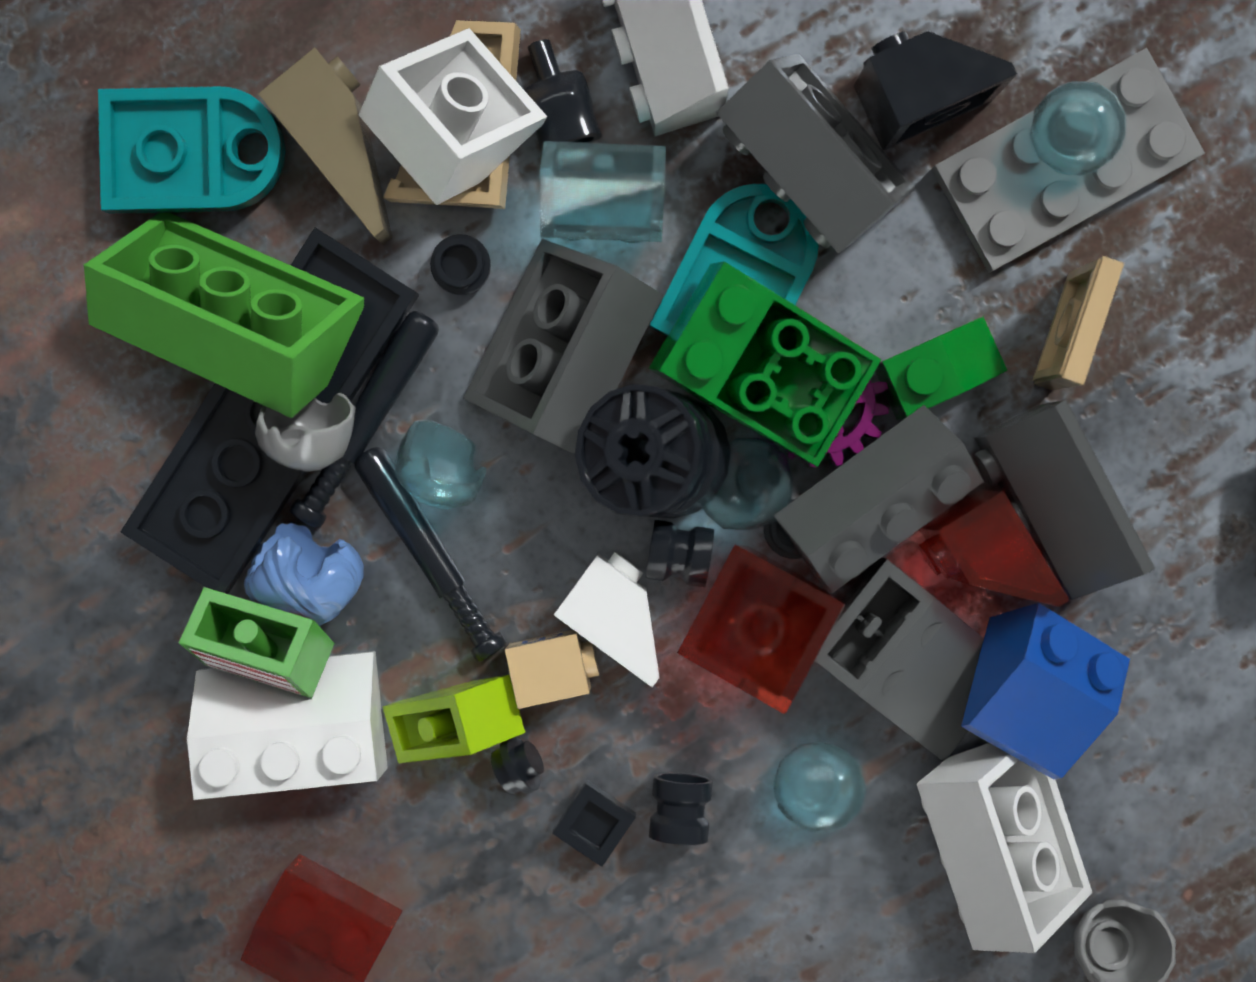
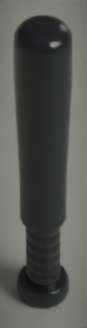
M412 311L405 317L354 406L356 408L354 427L344 456L333 464L321 469L320 474L315 479V483L311 485L310 491L307 492L304 499L295 500L290 509V512L295 517L315 528H320L327 517L323 511L329 503L330 497L334 495L335 489L340 485L341 479L345 477L346 471L349 470L352 463L355 464L357 457L365 451L377 429L437 337L439 326L433 319L419 311Z
M373 447L357 457L354 464L356 472L422 569L439 598L444 597L448 601L449 607L454 611L455 616L459 619L460 624L465 628V632L470 636V640L475 646L471 649L473 657L478 662H481L507 645L504 636L500 632L494 634L489 624L484 620V616L474 604L473 599L468 595V591L463 585L466 582L449 556L387 451L382 447Z

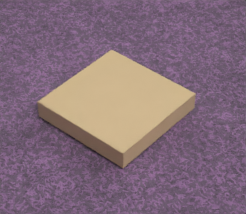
M1102 256L1068 273L1033 377L1035 385L1053 391L1084 385L1124 266L1123 262Z

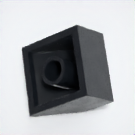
M902 31L883 39L871 48L874 55L863 63L864 68L856 80L854 88L878 142L884 151L992 102L1013 80L1017 72L1012 62L930 31L910 39L906 31Z

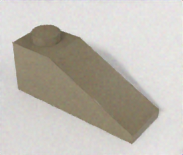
M313 48L258 93V95L371 234L384 245L392 238L368 126L359 116L362 105L352 93L360 86V83L338 56L327 63L318 50Z

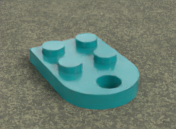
M221 86L98 89L101 211L108 214L240 210L263 199L273 189L282 173L285 161V142L281 128L273 114L260 101L242 90ZM248 134H263L268 141V152L264 159L251 165L242 163L238 156L240 141Z
M747 184L734 188L722 195L705 214L649 328L668 336L710 264L723 261L796 305L814 269L819 249V243L809 234L804 226L803 220L807 218L792 199L788 202L783 201L767 184ZM765 203L780 205L788 217L787 228L777 235H767L759 231L754 223V212L760 205Z

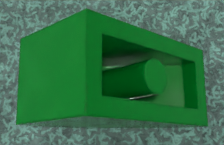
M983 316L880 362L875 373L879 382H887L888 389L884 393L896 420L908 417L923 405L927 408L933 407L1008 370Z

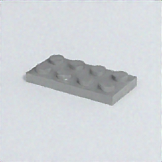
M1145 48L943 160L931 170L986 270L990 273L1205 154L1149 50Z

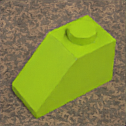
M510 675L473 680L382 706L398 763L472 755L525 733Z

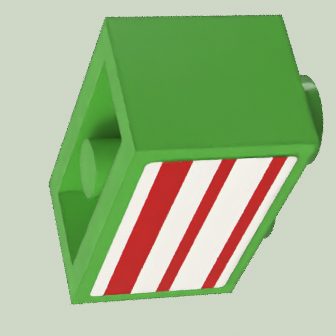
M203 587L179 641L181 646L205 666L311 699L335 644L313 619Z

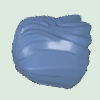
M293 522L289 524L282 523L276 527V532L265 543L260 544L257 554L251 561V568L248 569L247 576L245 577L244 588L251 601L313 619L320 626L336 618L356 594L364 577V564L359 553L346 541L338 539L329 547H321L313 541L309 526H298Z

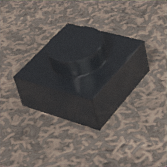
M586 780L553 828L552 834L603 867L635 820L636 812Z

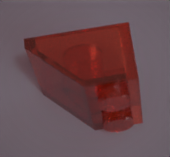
M978 490L943 511L919 529L925 541L918 545L919 550L937 576L942 573L947 579L1058 607L1069 601V598L1003 491Z
M735 544L677 653L785 715L788 713L846 604L804 576L749 546Z
M299 854L284 870L255 923L241 961L279 982H364L403 910Z

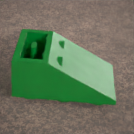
M723 261L710 264L648 369L700 401L818 467L882 359Z

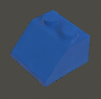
M1040 603L989 617L961 727L1053 780L1063 778L1118 715L1130 658Z

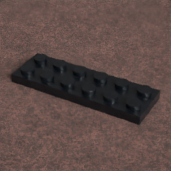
M314 227L291 263V266L364 297V308L328 386L315 398L327 404L332 401L337 393H342L352 401L419 297V294ZM215 383L120 533L206 588L229 594L306 471L291 469L277 463L267 456L259 446L255 430L260 409L264 405Z

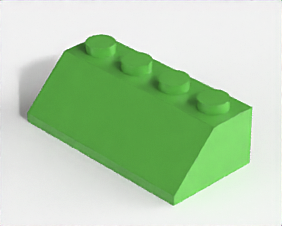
M158 213L84 264L89 325L290 418H293L328 386L364 308V297L172 213Z

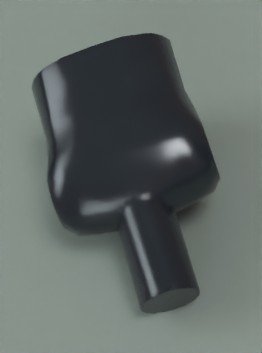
M549 39L539 40L530 44L528 51L538 81L523 90L547 116L544 124L535 131L543 157L562 155L599 140L602 134L593 111L591 94L584 74L578 70L560 72Z

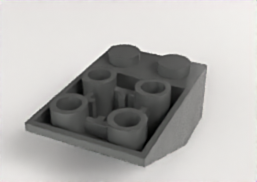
M882 557L864 571L803 650L815 662L942 761L949 757L969 732L961 727L984 638L889 560Z

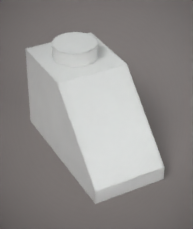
M616 552L613 553L609 560L598 553L556 610L554 616L649 686L653 687L660 677L647 589L638 582L644 573Z

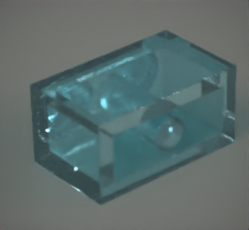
M544 141L539 176L540 237L561 238L567 241L591 239L616 240L625 243L662 242L666 146Z

